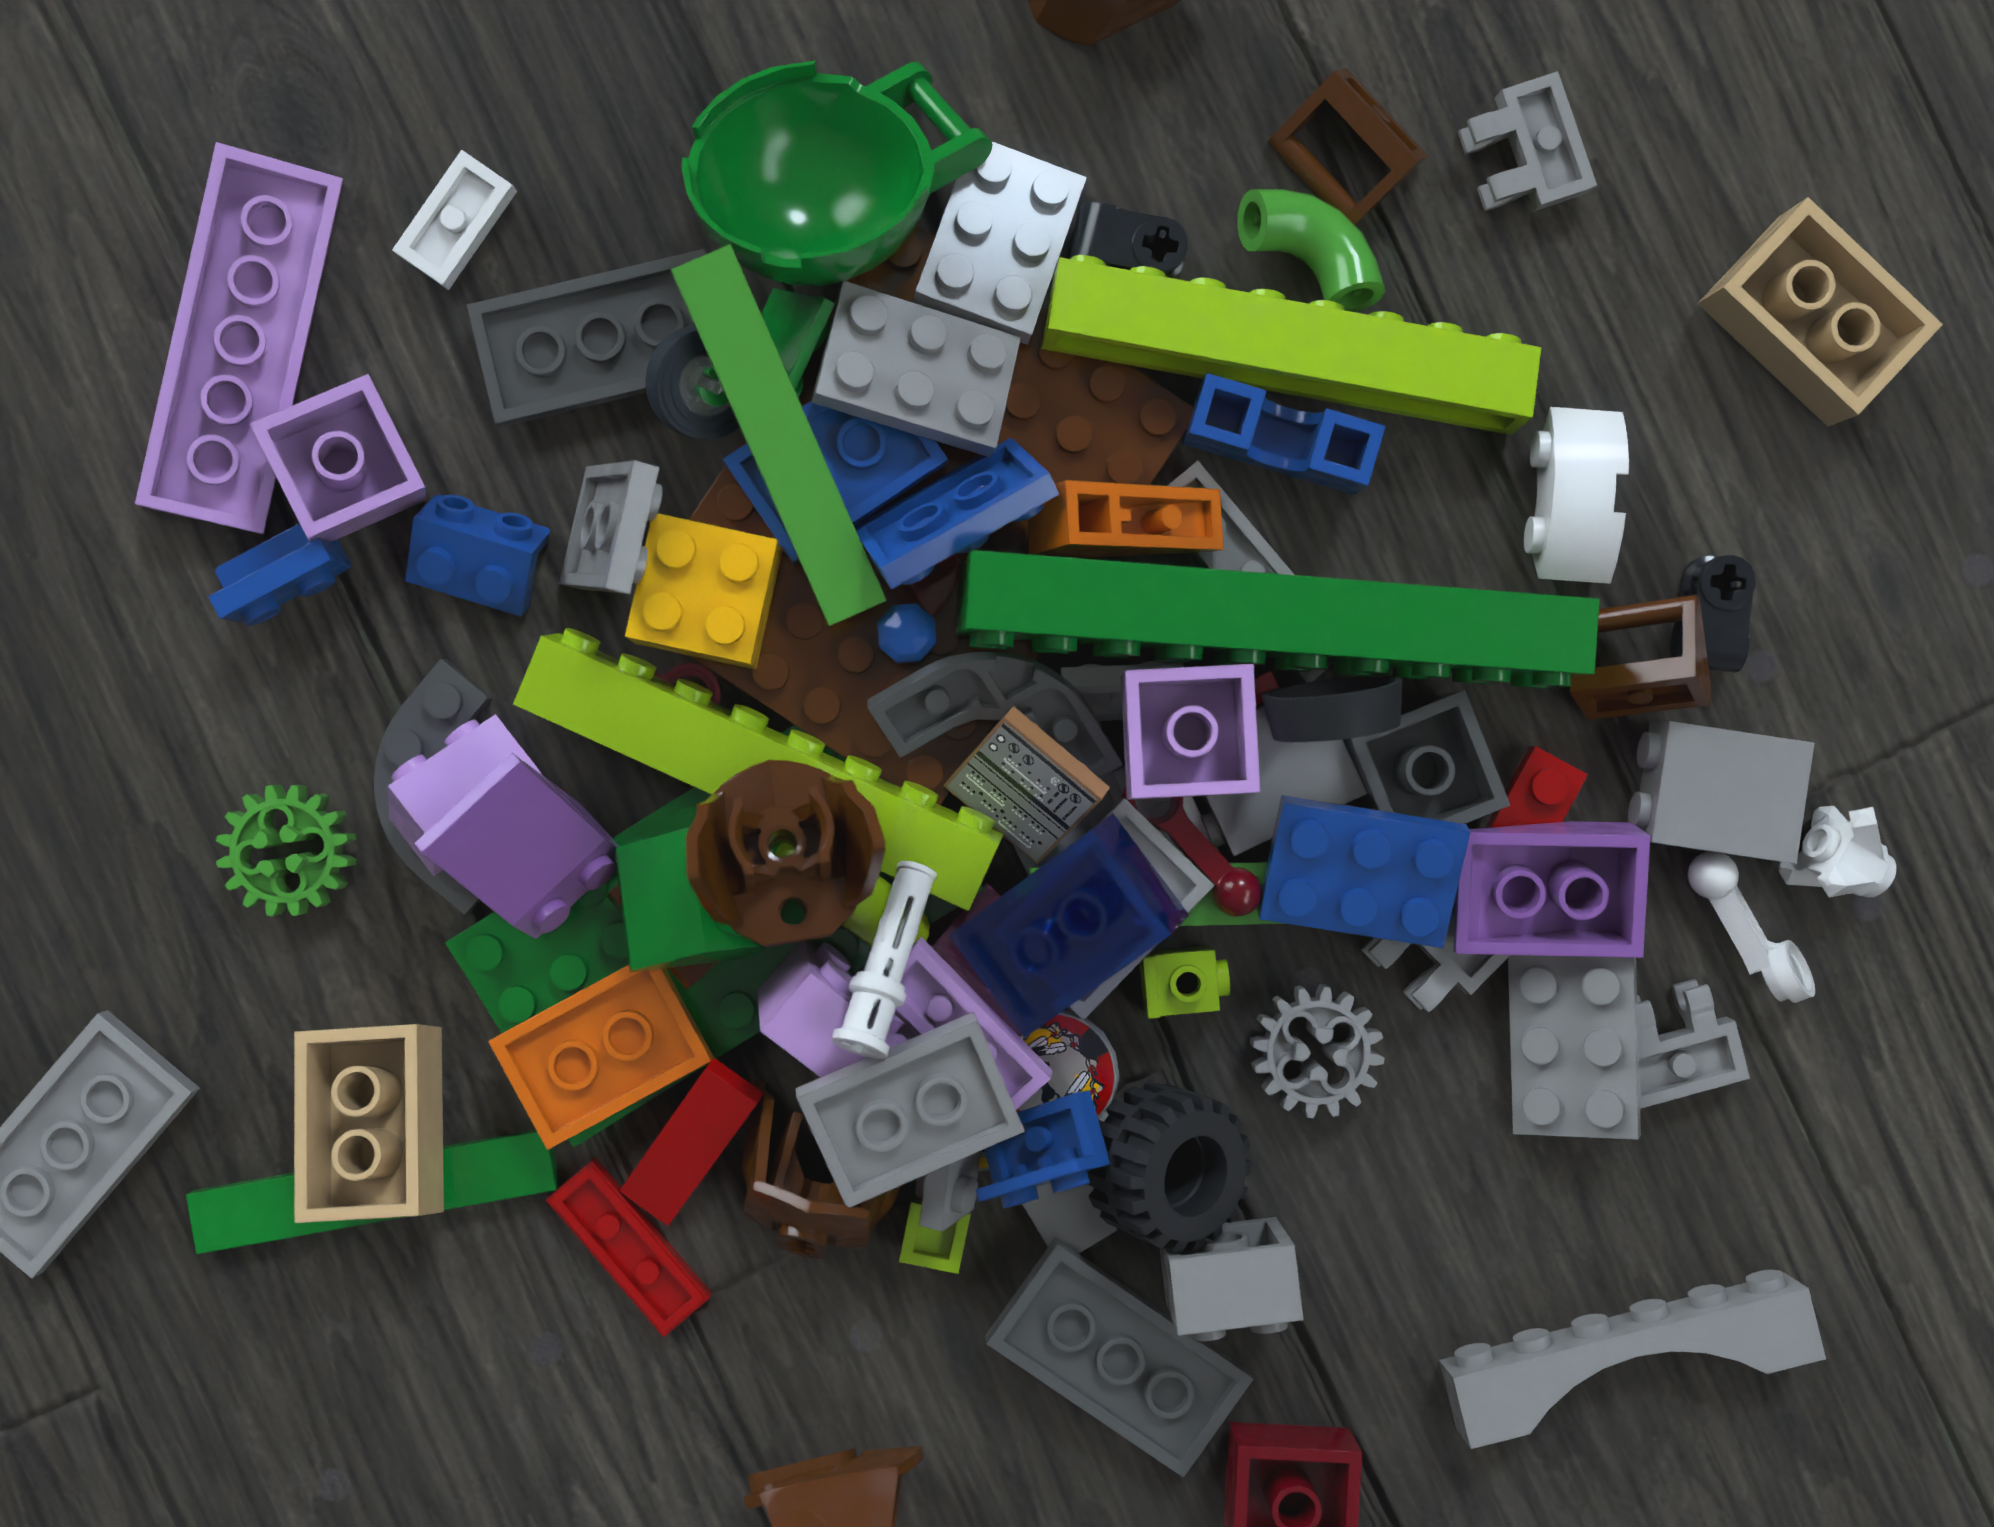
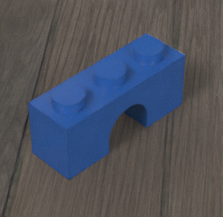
M1209 373L1205 375L1198 387L1192 414L1182 444L1353 495L1369 485L1385 425L1327 408L1320 413L1291 409L1268 400L1265 397L1267 390Z

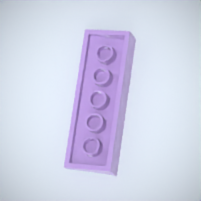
M216 142L136 496V505L142 508L264 535L277 478L250 423L294 404L343 186V178Z

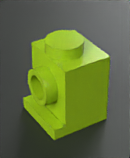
M1211 946L1151 950L1139 963L1143 1012L1148 1019L1160 1018V1016L1220 1011L1219 996L1230 995V976L1227 960H1216L1215 949ZM1185 972H1192L1198 978L1197 988L1189 994L1180 993L1176 987L1178 977Z

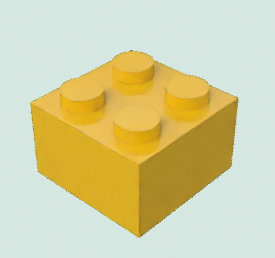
M657 513L655 519L650 521L645 547L648 550L647 564L642 579L636 584L625 637L638 645L756 670L783 551L778 539Z

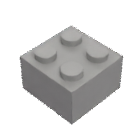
M1276 1217L1224 1223L1222 1225L1223 1233L1214 1241L1205 1238L1204 1247L1194 1251L1185 1248L1181 1253L1160 1248L1166 1304L1178 1336L1188 1335L1189 1339L1193 1341H1212L1224 1337L1226 1330L1250 1327V1330L1254 1333H1276L1287 1329L1288 1322L1304 1320L1295 1245Z

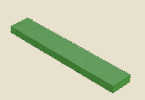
M731 244L671 269L672 276L827 625L831 626L887 601Z

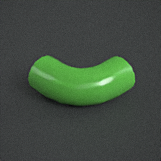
M1250 189L1244 194L1238 210L1237 228L1240 241L1247 251H1278L1289 253L1302 260L1313 271L1320 285L1324 300L1340 303L1344 306L1345 311L1358 312L1364 310L1382 298L1385 293V286L1376 258L1363 233L1339 209L1311 194L1284 189Z

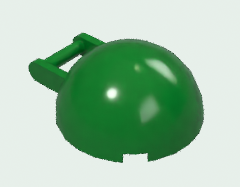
M816 60L767 68L739 80L716 96L697 117L692 126L695 141L689 158L682 157L681 168L686 194L708 236L721 248L731 244L735 256L742 267L763 278L786 284L823 286L843 282L870 271L892 256L913 231L929 195L983 164L989 157L993 144L981 129H971L932 86V75L920 62H910L865 87L851 76L817 73ZM915 103L948 142L931 150L922 130L904 108Z

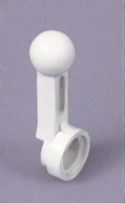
M1708 851L1698 855L1689 866V883L1697 894L1710 900L1743 958L1749 974L1762 971L1767 986L1779 1001L1789 999L1793 1003H1797L1815 995V984L1804 956L1791 940L1781 943L1767 940L1737 887L1739 872L1735 862L1724 853Z

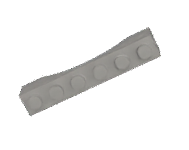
M1762 1270L1749 1274L1746 1277V1283L1726 1288L1718 1284L1695 1287L1688 1291L1687 1298L1667 1303L1661 1299L1643 1300L1632 1304L1629 1307L1630 1312L1607 1317L1604 1314L1583 1315L1572 1320V1327L1552 1332L1542 1328L1524 1330L1513 1336V1342L1493 1347L1486 1343L1462 1346L1454 1352L1455 1356L1439 1360L1456 1430L1470 1449L1529 1435L1547 1411L1574 1386L1604 1368L1638 1356L1671 1351L1707 1353L1742 1362L1766 1374L1825 1360L1826 1356L1809 1288L1780 1270Z

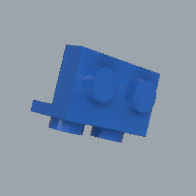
M435 495L413 517L405 581L522 617L530 607L538 554L549 541L550 529L534 524L531 519L518 513H498L475 506L471 500L463 496Z
M299 523L218 566L215 573L223 589L208 596L220 619L246 623L247 626H252L274 617L281 612L280 605L299 595L307 597L327 589L336 582L335 576L353 566L339 539L330 542L317 538L309 543Z
M1090 1090L1076 1092L1017 1112L1025 1132L984 1149L993 1184L975 1189L978 1202L1000 1197L1004 1209L1040 1199L1037 1187L1051 1183L1053 1193L1089 1184L1090 1180L1087 1171L1110 1165Z

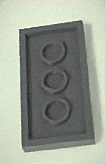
M705 249L467 304L495 424L501 428L645 394L646 370L650 357L656 347L674 331L694 325L672 276L671 269L706 255ZM703 358V359H698V360H696V361H697V362H699V361H710V359H708V358ZM685 370L682 381L685 383L694 382V375Z
M1057 1238L1053 1239L985 1335L988 1346L1183 1478L1254 1380L1248 1369L1207 1341H1193L1189 1339L1188 1335L1178 1336L1172 1317Z

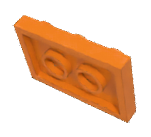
M629 965L488 1041L547 1150L711 1062L714 1058L666 968L630 973Z

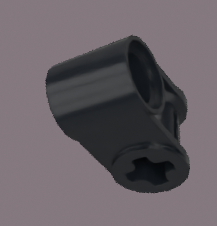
M1085 202L1078 206L1068 259L1076 255H1088L1103 260L1106 266L1125 270L1139 266L1152 267L1163 271L1166 277L1176 279L1181 274L1185 264L1188 238L1184 228L1177 221L1168 217L1127 211L1106 203ZM1155 242L1167 244L1163 262L1151 260Z
M1734 555L1701 556L1691 561L1683 571L1679 597L1698 595L1700 599L1709 670L1736 673L1743 668L1748 656L1750 646L1749 623L1756 581L1751 565L1743 558ZM1712 575L1725 578L1723 590L1711 587L1710 580ZM1737 582H1741L1740 587H1737ZM1683 621L1675 622L1672 630L1670 643L1671 658L1683 656Z

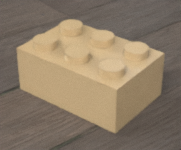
M1809 197L1780 215L1697 303L1827 427L1859 415L1943 325Z
M410 1024L294 1032V1223L421 1216L444 1212L442 1027Z

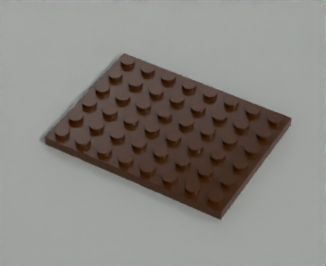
M915 225L911 234L892 256L874 269L849 279L848 282L914 303V294L935 237L918 225ZM834 305V307H833V309H832V312H831V314H830V316H829V318H828L830 324H831V320H832V316H833V312H834L835 305ZM1041 307L1028 345L1021 342L1019 344L997 445L1012 437L1050 473L1054 484L1069 480L1150 485L1186 431L1193 406L1131 365L1041 349L1047 310ZM827 337L821 347L812 353L803 372V388L798 397L801 406L812 401ZM745 438L742 439L736 450L747 443ZM936 441L948 458V464L872 515L981 454ZM725 465L689 520L775 539ZM1027 520L1020 522L1011 521L990 533L988 540L975 550L1029 554ZM782 551L757 669H749L694 656L690 657L809 735L821 740L826 746L846 759L848 755H852L882 769L879 778L901 788L904 781L924 786L939 795L936 804L941 805L950 792L943 785L986 737L996 720L976 719L953 727L900 758L867 709V699L919 669L950 656L988 651L1015 654L1035 661L1040 653L1031 652V641L1014 640L1013 647H1006V650L970 648V636L955 635L960 561L969 552L955 553L935 564L933 571L924 579L912 584H900L893 589L890 588L868 557L887 601L828 626L800 562L794 566L785 552ZM1068 557V558H1080V559L1101 560L1103 557ZM918 604L935 619L936 646L921 663L896 664L879 649L877 623L892 605ZM631 607L626 613L628 616L630 615Z

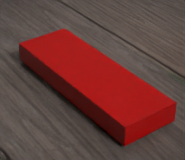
M713 1058L619 1192L669 1226L764 1093Z
M594 1157L554 1191L546 1201L664 1338L711 1297L712 1292L637 1204L619 1192L622 1187L601 1162Z

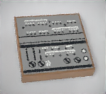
M1014 706L943 785L966 806L995 820L993 828L1003 833V836L1036 864L1103 799L1110 788L1091 772L1085 764L1078 761Z

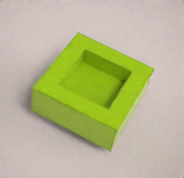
M912 1197L899 1262L959 1274L971 1212L944 1231H937L920 1226L922 1200Z

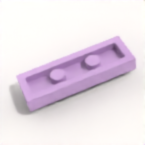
M920 937L912 946L901 980V984L905 987L906 999L903 1007L896 1009L921 1034L974 1012L1014 1107L1017 1110L1051 1079L1053 1070Z

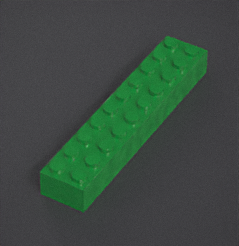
M971 550L960 561L955 635L970 636L969 647L978 649L1006 650V647H1013L1014 640L1031 641V652L1068 654V651H1077V644L1093 645L1092 656L1102 658L1129 659V656H1140V649L1154 650L1153 661L1190 663V660L1201 661L1203 660V653L1214 654V665L1216 666L1265 665V658H1274V670L1311 672V669H1327V662H1334L1333 674L1370 676L1371 674H1388L1389 667H1393V677L1406 680L1450 678V671H1452L1453 683L1487 685L1489 682L1510 683V687L1548 689V686L1571 687V676L1595 674L1600 599Z

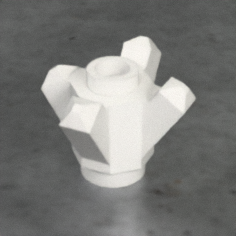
M1823 806L1815 809L1811 822L1812 829H1810L1803 840L1802 851L1798 853L1797 864L1781 862L1778 867L1787 885L1823 887L1828 897L1855 894L1871 898L1886 891L1895 878L1896 862L1892 856L1888 855L1887 847L1881 844L1874 808L1869 807L1849 811V822L1835 806Z

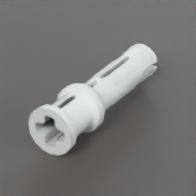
M900 861L897 865V873L880 919L864 971L857 972L856 976L851 978L848 988L853 993L842 1028L834 1029L831 1041L840 1048L869 1058H887L890 1046L885 1043L889 1027L895 1009L903 1007L906 999L905 987L901 984V980L918 933V927L932 884L937 876V873L931 868L912 861Z

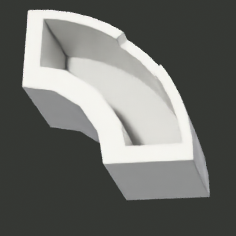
M1550 407L1543 431H1535L1531 441L1530 464L1532 467L1537 468V500L1535 517L1530 516L1525 526V552L1533 554L1538 579L1611 584L1619 556L1626 513L1614 512L1616 475L1629 474L1628 440L1623 412Z

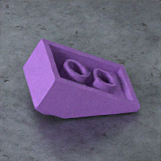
M511 753L414 843L424 855L509 924L535 939L542 933L551 932L559 927L570 914V907L588 890L599 888L612 877L616 870L614 850L616 847H619L582 804L514 753Z
M1568 821L1469 829L1471 834L1456 893L1453 949L1455 954L1643 958L1650 852L1649 834L1631 822Z

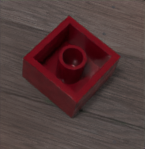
M1229 1422L1223 1527H1358L1362 1450L1350 1429L1344 1427Z

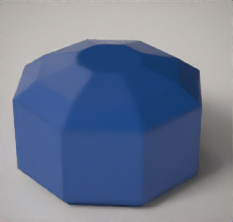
M918 604L892 605L877 623L879 649L896 664L921 663L936 646L935 619Z

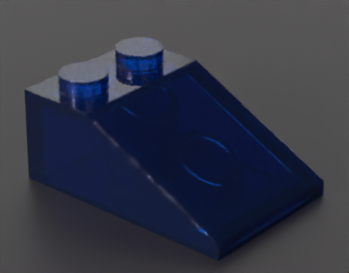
M1112 813L949 936L1022 1035L1027 1037L1170 936L1189 916V913L1114 813Z

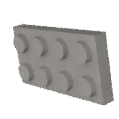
M108 1010L97 1013L0 1127V1252L30 1278H34L46 1270L200 1090L195 1083Z

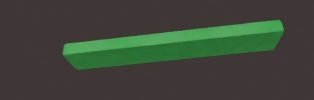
M536 1129L443 1146L444 1210L549 1192L560 1187L554 1147L547 1150ZM294 1172L197 1189L186 1194L196 1254L403 1218L390 1217L294 1223Z

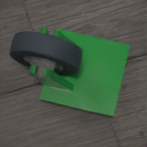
M773 288L761 315L795 393L799 397L803 388V372L812 353L821 347L828 335L830 327L828 318L835 304L825 298ZM695 325L681 328L664 338L650 357L645 377L648 401L659 420L675 433L695 440L719 439L740 428Z

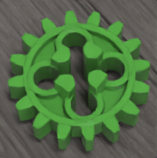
M270 785L265 787V799L258 794H247L242 797L247 812H227L225 818L235 827L234 831L231 834L217 835L216 842L230 847V855L216 861L217 867L233 868L235 875L225 885L228 891L245 887L248 892L245 895L243 905L247 908L255 907L266 900V915L272 917L282 915L286 906L292 916L306 914L309 907L308 900L315 907L329 904L331 901L325 888L334 890L345 888L348 882L338 871L340 867L356 865L357 860L343 853V845L356 840L355 833H340L338 825L348 816L343 810L327 813L325 809L328 806L330 796L326 793L315 794L307 801L308 790L305 785H291L287 796L282 785ZM278 810L284 811L288 818V824L283 825L282 828H276L274 825V815ZM316 834H319L324 841V849L320 854L316 851L293 854L284 858L259 861L257 866L250 860V852L253 847L263 849L283 846L291 842L313 840ZM291 872L298 873L300 877V885L296 891L291 890L286 883V875H290Z

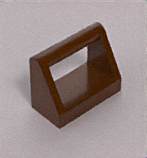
M1347 68L1334 71L1267 142L1319 199L1339 209L1354 225L1358 224L1428 157L1423 149ZM1328 103L1391 169L1359 204L1294 136Z
M1698 595L1599 609L1597 633L1683 621V656L1597 668L1595 663V674L1571 676L1570 693L1587 720L1711 705V682L1701 604Z

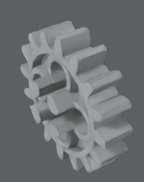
M1319 984L1313 998H1310L1304 987L1301 985L1295 986L1294 1002L1288 1004L1279 996H1275L1272 999L1278 1011L1274 1018L1263 1014L1258 1015L1257 1020L1267 1030L1265 1036L1250 1037V1045L1263 1051V1057L1251 1062L1252 1069L1256 1073L1270 1074L1261 1085L1268 1095L1277 1093L1281 1089L1283 1090L1279 1104L1285 1110L1290 1111L1298 1101H1301L1302 1111L1307 1118H1314L1318 1105L1321 1104L1324 1105L1333 1117L1339 1116V1100L1346 1098L1357 1107L1361 1104V1100L1355 1089L1360 1084L1375 1088L1377 1085L1376 1080L1367 1071L1369 1065L1377 1066L1384 1064L1385 1058L1370 1048V1045L1383 1039L1382 1032L1374 1028H1364V1025L1373 1014L1365 1007L1351 1012L1354 996L1343 991L1335 1001H1332L1331 988L1326 984ZM1305 1017V1029L1319 1042L1324 1044L1322 1049L1325 1055L1337 1066H1343L1344 1076L1339 1083H1327V1071L1309 1057L1311 1053L1307 1045L1297 1036L1290 1035L1288 1027L1292 1019ZM1340 1022L1348 1023L1350 1027L1349 1036L1342 1042L1332 1041L1334 1031L1332 1028ZM1293 1059L1302 1061L1300 1066L1301 1073L1298 1077L1294 1079L1284 1077L1283 1068L1288 1061Z

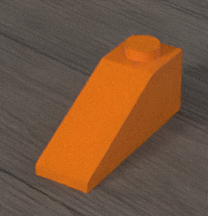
M1065 480L1055 484L1059 495L1045 502L1043 509L1038 514L1027 519L1029 555L1104 557L1217 552L1224 550L1220 489Z

